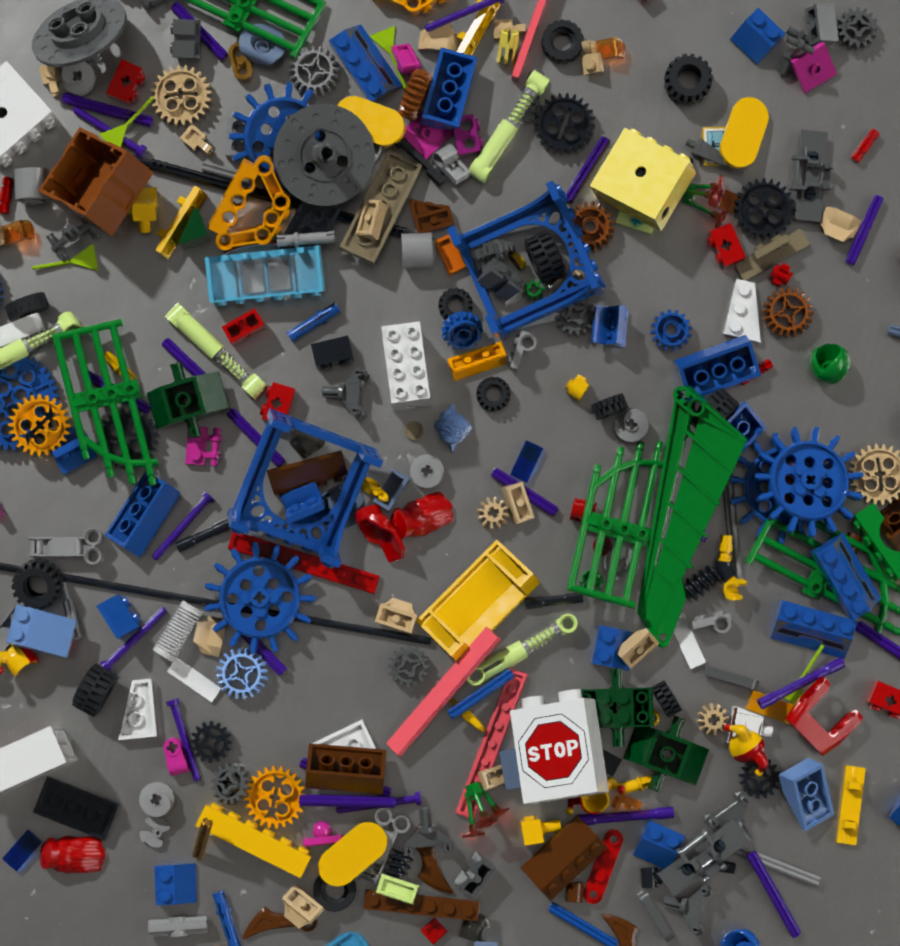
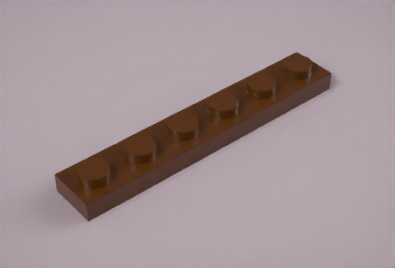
M365 889L364 909L479 921L481 901L416 894L412 905L376 893V890Z

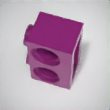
M474 114L463 115L459 128L453 129L458 158L479 155L481 153L480 149L484 148L482 137H478L477 130H480L479 121L474 119ZM463 123H469L471 128L465 131L460 126ZM467 141H472L475 146L472 149H467L464 144Z

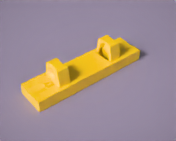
M500 2L481 9L467 33L459 31L457 38L462 43L456 52L473 55L501 5Z
M197 186L193 187L187 198L179 197L177 203L182 207L167 231L160 228L157 232V235L162 239L155 251L166 259H169L179 243L193 209L197 208L199 210L208 196Z
M845 765L836 843L856 845L866 768Z

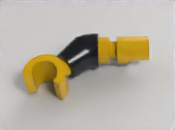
M720 534L719 551L721 553H718V558L715 559V568L725 582L723 587L725 597L731 601L742 600L743 597L739 594L737 587L745 586L747 581L736 579L737 573L733 566L732 555L730 554L733 551V536Z

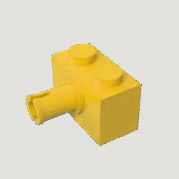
M144 188L129 210V214H133V221H138V231L141 233L150 232V221H156L158 209L157 188Z
M535 815L524 816V820L520 821L525 846L544 843V833L561 830L560 819L542 822Z

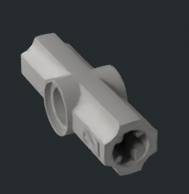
M172 916L168 919L148 920L149 937H182L188 934L208 933L207 916Z

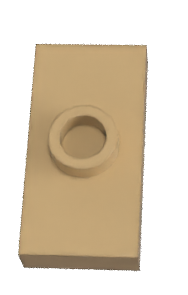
M501 764L478 772L484 791L505 784Z

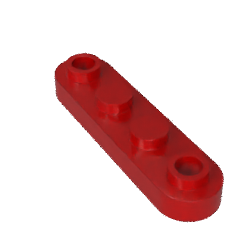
M611 829L604 834L602 842L608 848L595 859L584 888L583 897L590 904L599 903L604 895L623 843V836L618 830ZM611 836L617 837V841L615 843L610 842ZM591 891L597 892V896L595 898L590 897L589 894Z

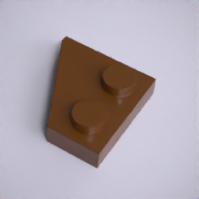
M408 199L417 233H429L455 226L450 206Z

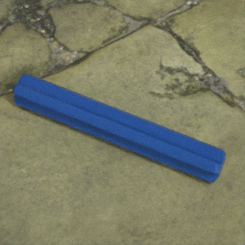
M507 669L449 709L447 713L452 720L457 718L514 678L513 673Z
M556 903L550 905L548 911L605 946H617L618 941Z

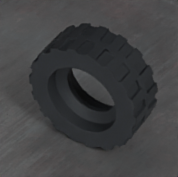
M564 19L556 20L549 24L542 36V47L546 57L559 64L574 61L582 51L581 42L583 41V34L580 27L578 28L577 24ZM558 33H567L571 37L572 45L569 49L561 51L554 46L553 39Z
M44 292L24 296L5 306L10 322L34 313L40 314L50 308Z
M319 875L313 886L315 901L326 911H342L353 902L356 895V883L352 880L344 885L343 896L333 900L326 895L325 887L327 883Z

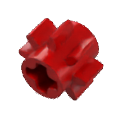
M784 262L781 266L776 264L770 274V277L773 278L771 283L778 287L781 284L787 285L793 274L789 271L791 266Z

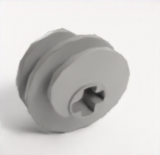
M87 62L65 66L62 69V84L70 94L84 96L94 88L96 76L92 67ZM77 75L81 76L82 79L80 81L75 79Z
M625 409L616 416L614 421V431L617 437L627 443L640 441L646 435L649 427L647 416L638 409ZM629 421H633V424L636 425L633 430L626 426V424H629Z
M420 455L414 459L410 466V477L414 484L420 488H434L443 480V464L433 455ZM426 467H430V471L433 472L428 474V476H424V473L421 471L422 469L425 470Z
M622 546L620 561L624 559L626 567L617 569L616 581H626L633 550ZM614 548L608 552L604 560V569L607 575L609 574Z
M152 782L146 785L139 795L141 809L151 817L166 815L172 810L175 803V794L172 788L163 782ZM155 794L162 798L159 801V805H157V802L153 803L152 799L155 798Z

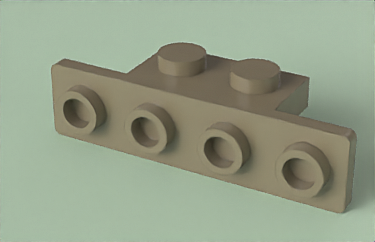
M798 229L789 235L781 236L779 234L770 239L771 243L766 246L762 243L755 247V252L750 257L735 265L742 280L746 281L808 247L810 243L803 231Z

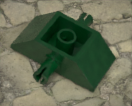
M182 362L170 364L175 381L147 392L156 429L159 430L184 422L187 423L190 439L197 438V436L200 437L202 434L197 419L229 408L220 373L217 371L186 378ZM186 397H188L187 404L183 403V400H185Z
M610 669L611 687L609 689L581 690L582 698L595 699L599 728H611L613 730V747H625L624 729L626 727H654L653 687L625 688L622 684V669Z
M674 715L670 730L666 733L652 727H634L623 759L652 769L654 773L648 789H654V791L659 793L664 777H667V775L696 786L709 749L681 739L680 733L686 721L685 719ZM668 748L670 749L669 753L672 755L665 760L662 752Z

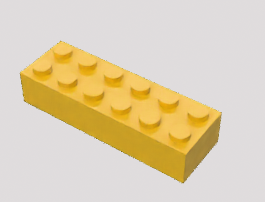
M215 802L205 805L195 825L196 827L200 828L204 818L212 820L213 825L210 834L299 878L303 876L313 856L310 854V849L302 845L298 848L292 845V840L286 837L280 839L275 836L276 833L268 828L262 830L258 828L259 824L249 819L246 821L240 819L241 815L236 812L229 811L227 813L223 811V806Z

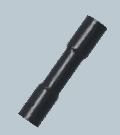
M226 518L199 533L175 542L179 553L208 538L217 536L232 528L229 527L228 519Z
M574 592L562 595L525 598L526 609L559 604L583 603V595Z

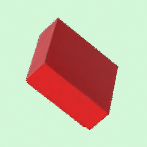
M435 917L420 930L433 945L448 932Z

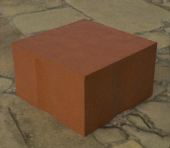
M79 127L65 148L62 157L52 168L38 191L65 212L113 236L154 172L127 150L111 142L103 141L97 135Z

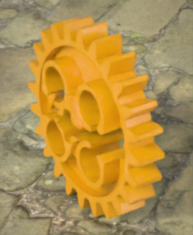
M41 394L37 395V399L30 395V401L22 398L24 404L16 403L18 410L11 409L15 415L8 416L9 419L13 420L12 423L7 424V426L13 429L8 434H14L11 441L17 440L16 447L23 446L22 452H26L29 449V455H33L34 451H36L37 456H40L41 451H43L45 456H47L49 449L52 452L55 450V446L61 447L60 441H67L63 436L70 434L65 430V428L71 427L70 424L65 422L70 417H64L63 414L67 412V409L60 410L62 403L55 405L56 398L49 401V395H46L44 399H42ZM51 405L52 412L59 414V416L51 417V420L57 423L56 430L51 431L48 428L50 420L47 419L41 424L42 429H36L32 433L33 435L42 434L43 442L37 444L34 438H29V445H27L26 438L19 437V435L27 434V431L21 428V422L25 419L28 420L30 423L28 430L32 431L37 426L35 422H41L46 417L45 415L37 417L34 412L35 408L41 406L44 413H47Z
M274 765L272 770L269 771L265 767L264 774L260 770L257 771L258 778L251 776L254 782L248 783L252 789H247L246 791L249 797H245L244 800L249 801V804L245 808L252 809L248 815H256L253 821L261 819V826L267 822L268 828L274 824L275 828L278 829L279 823L286 827V821L292 824V817L299 818L297 811H304L299 805V796L304 794L301 791L305 789V786H299L302 779L295 780L297 773L292 776L289 775L290 769L283 772V766H280L279 770L276 771ZM273 774L278 778L286 776L284 781H282V785L289 784L292 787L290 795L283 794L282 787L278 789L277 795L280 796V800H276L275 808H278L280 803H284L288 807L286 814H281L278 811L275 813L278 820L272 816L264 818L269 809L262 810L259 808V801L261 799L267 800L269 807H272L273 798H270V795L275 793L276 786H273L271 791H266L263 789V782L270 780L274 783L276 780Z

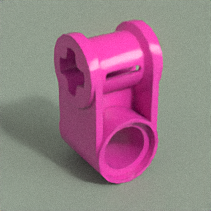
M178 738L168 739L164 743L163 748L170 776L189 772L190 768L181 740ZM171 742L178 745L175 752H173V749L168 748Z

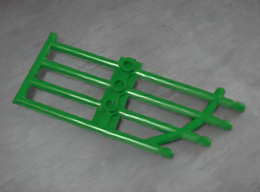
M184 0L224 19L222 25L232 31L240 32L241 28L291 51L289 57L293 60H296L327 4L323 0H306L316 5L313 14H310L283 0H265L307 20L308 23L305 28L301 29L255 7L254 5L257 0H225L233 4L228 13L202 0ZM252 13L300 37L294 45L246 22V19Z
M117 319L51 334L83 459H90L88 447L103 458L109 479L115 477L112 462L125 466L130 485L136 484L133 467H145L149 477V484L155 486L156 477H154L153 466L159 465L157 458H150L136 399L141 398L137 379L130 380L117 327L123 326L122 320ZM110 329L123 379L122 383L114 385L111 383L98 332ZM89 333L92 336L104 387L93 389L80 339L81 335ZM67 338L73 339L86 390L75 394L61 340ZM126 401L129 403L143 460L131 459L117 406L118 403ZM110 406L122 457L109 453L98 408ZM91 410L99 445L84 434L79 412Z
M639 441L634 460L622 463L624 448L618 447L613 467L601 477L599 476L601 465L595 464L567 591L631 609L635 608L636 602L631 601L630 597L641 547H648V542L650 541L651 528H647L646 524L658 469L662 468L663 461H660L661 451L663 450L662 441H658L656 444L653 460L642 459L644 442ZM640 467H651L639 524L630 523L628 519ZM632 468L621 520L612 518L610 514L619 473ZM610 479L603 514L592 512L596 490ZM587 531L597 533L598 537L587 586L584 588L575 584ZM605 536L615 538L616 542L605 592L602 593L595 591L594 586ZM626 541L633 543L634 547L623 598L613 596L612 592L623 542Z
M774 505L771 513L777 509L776 505ZM767 518L745 562L752 565L755 560L804 586L801 592L818 601L823 596L840 605L834 593L825 589L828 583L815 561L767 537L772 526L785 533L788 526L776 519L769 521ZM821 521L815 522L816 528L830 535L828 541L842 533L838 530L830 533L825 523ZM797 530L788 534L815 549L822 545V543L809 538ZM844 534L852 547L869 555L875 571L865 566L863 568L870 578L880 583L881 599L878 601V604L881 605L879 617L870 612L865 613L861 617L876 624L874 630L879 633L884 628L900 636V628L894 627L893 624L885 621L888 609L900 615V607L889 601L888 591L889 587L900 593V585L886 578L881 564L875 559L874 552L870 547ZM763 543L813 569L808 580L758 554Z

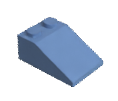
M16 605L6 642L12 646L67 658L77 620Z
M807 758L779 774L782 791L803 831H807L835 815L822 763Z

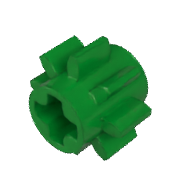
M531 279L529 285L524 283V287L527 290L522 291V294H527L526 301L534 299L535 303L538 297L544 298L541 292L545 291L546 288H541V281L536 283ZM531 287H535V290H539L537 291L536 295H533L532 292H529L531 291Z
M590 570L582 574V580L579 581L581 587L586 588ZM599 571L595 581V591H600L602 588L601 584L604 583Z

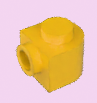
M579 374L574 380L570 379L565 387L568 390L566 394L580 401L589 388L588 380Z

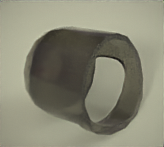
M296 429L289 436L290 445L303 459L320 450L325 444V440Z
M480 913L479 921L463 920L458 936L473 942H487L482 939V932L485 927L490 928V920Z

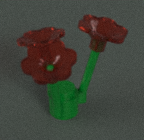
M722 175L719 176L717 183H690L681 198L684 199L685 204H690L711 215V218L716 220L715 228L721 226L728 213L727 208L718 213L691 201L692 199L695 200L697 195L708 198L709 206L717 208L723 197ZM697 189H710L705 192L697 191Z
M478 781L465 787L467 792L464 794L467 800L470 824L468 825L469 832L462 835V838L485 835V832H480L477 829L490 827L498 821V817L509 810L508 807L500 809L488 793L483 790ZM483 795L491 805V810L494 813L491 816H488L487 811H484L480 800ZM471 799L472 801L476 800L480 810L481 820L475 822V824Z

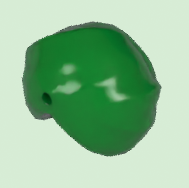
M827 343L817 347L812 352L810 358V368L815 379L828 384H836L841 381L848 373L851 365L848 351L838 344Z

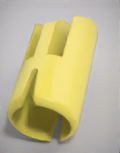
M509 29L501 30L497 63L501 62L502 49L504 47L506 48L504 64H508L510 49H513L511 65L515 66L520 35L517 30L512 31L511 38H509Z

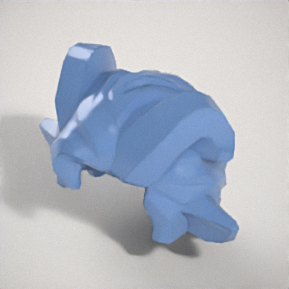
M450 404L449 410L443 411L439 415V420L434 423V428L439 433V438L449 445L452 452L455 451L456 443L462 442L473 428L464 416L455 411L453 404Z

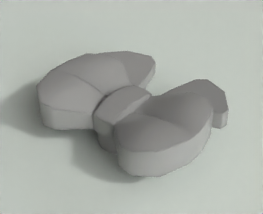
M149 816L145 819V822L153 830L152 832L140 831L139 837L142 842L146 841L149 846L159 848L163 845L161 837L163 832L169 830L171 826L164 818Z

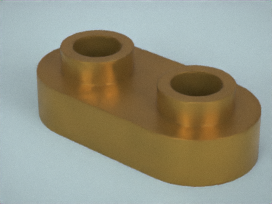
M234 43L228 51L234 76L240 81H247L253 73L250 60L243 54L239 57L235 56V53L240 51L239 43ZM242 69H245L247 72L246 74L242 75L240 74V71Z

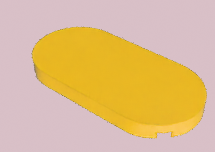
M358 96L346 97L337 105L355 114L365 124L370 132L373 143L382 147L392 146L394 143H398L405 134L406 126L404 119L394 109Z
M742 98L733 106L720 142L719 151L720 155L722 154L723 161L735 169L747 167L756 159L768 124V110L756 98Z
M362 822L352 828L320 857L318 871L321 878L327 884L336 887L350 883L385 852L387 835L384 829L373 822Z

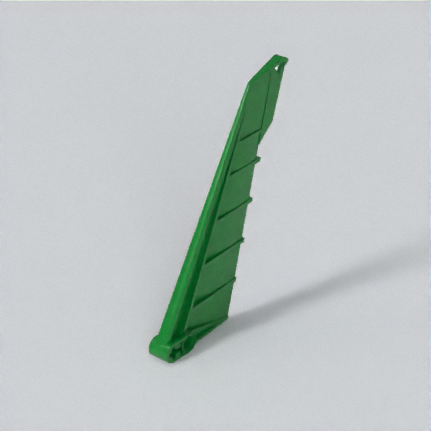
M678 386L673 391L674 403L637 608L639 617L647 630L659 642L658 646L661 648L667 647L670 644L686 602L683 576L688 567L691 570L694 567L690 561L702 536L704 538L707 536L705 529L716 506L721 504L719 501L731 474L734 473L736 463L748 440L691 386ZM682 391H686L685 396L687 398H682V396L684 395ZM697 402H699L702 406L700 412H697L695 410V404ZM693 416L699 418L695 434L690 430ZM689 436L693 441L684 469L681 466V462L687 438ZM680 472L683 476L674 504L672 498ZM670 508H672L673 511H672V514H671V518H670L669 525H668L667 532H666L665 539H664V538H663V535H664V531H665V527H666V523H667V518H668L669 510H670ZM661 543H662L663 546H662L661 553H660V556H659V560H658V563H657V559H658V555H659V551H660V547H661ZM667 633L664 641L658 636Z

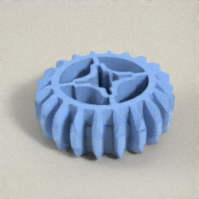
M238 647V654L231 649V657L226 653L224 654V657L227 659L226 662L221 659L219 660L223 664V668L216 667V670L222 671V674H216V678L222 677L223 679L218 682V685H226L222 688V691L225 692L229 689V697L235 692V699H239L240 694H242L243 699H246V693H249V696L252 698L254 697L253 690L258 694L260 693V690L257 688L258 685L263 688L265 687V684L261 683V679L268 680V677L262 676V673L268 672V669H262L266 662L259 663V660L262 659L261 655L257 658L254 657L256 653L249 655V648H245V652L242 653L241 647ZM239 658H249L255 665L244 667ZM234 661L235 672L227 677V668ZM240 668L250 670L244 674L245 680L241 679L242 677L236 676L240 672ZM258 670L257 679L251 686L249 675ZM240 680L245 689H236L229 682Z

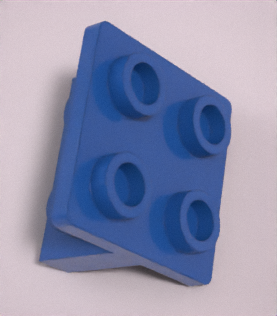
M594 306L592 343L616 347L626 346L629 312L626 306Z
M75 426L66 430L70 433L63 436L67 441H60L61 447L55 446V450L51 452L63 475L97 457L96 453L88 447L90 459H83Z
M316 482L309 483L280 496L286 509V519L289 524L314 522L329 512Z

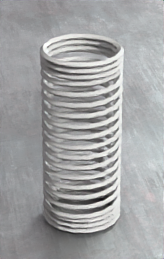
M182 601L179 605L182 609L177 608L180 612L176 611L177 614H174L177 618L172 617L175 621L170 620L175 625L168 623L170 626H167V628L170 630L165 629L168 633L163 632L168 637L162 634L163 638L160 637L159 639L163 642L158 640V643L161 645L156 643L155 647H153V651L171 662H174L173 660L178 655L176 652L179 653L178 649L181 650V647L185 644L183 640L187 641L186 638H189L188 635H191L190 632L194 629L193 626H196L195 623L198 622L197 620H200L198 617H201L203 612L185 601Z

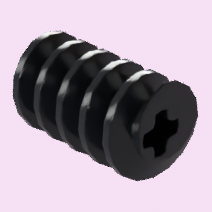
M706 565V572L700 569V577L693 574V581L689 578L686 579L687 585L684 584L686 598L690 603L691 598L698 601L697 594L704 597V589L710 593V585L717 588L716 581H719L721 584L724 583L713 566L711 568Z
M392 848L396 854L389 855L393 862H386L390 869H384L383 872L389 876L404 880L401 877L408 876L404 869H410L411 866L407 862H413V858L407 856L403 851Z

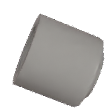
M39 167L15 169V201L26 205L43 204L49 201L47 197L38 191L49 175V169Z
M432 233L401 234L403 268L433 267L434 261H436L435 238H433Z

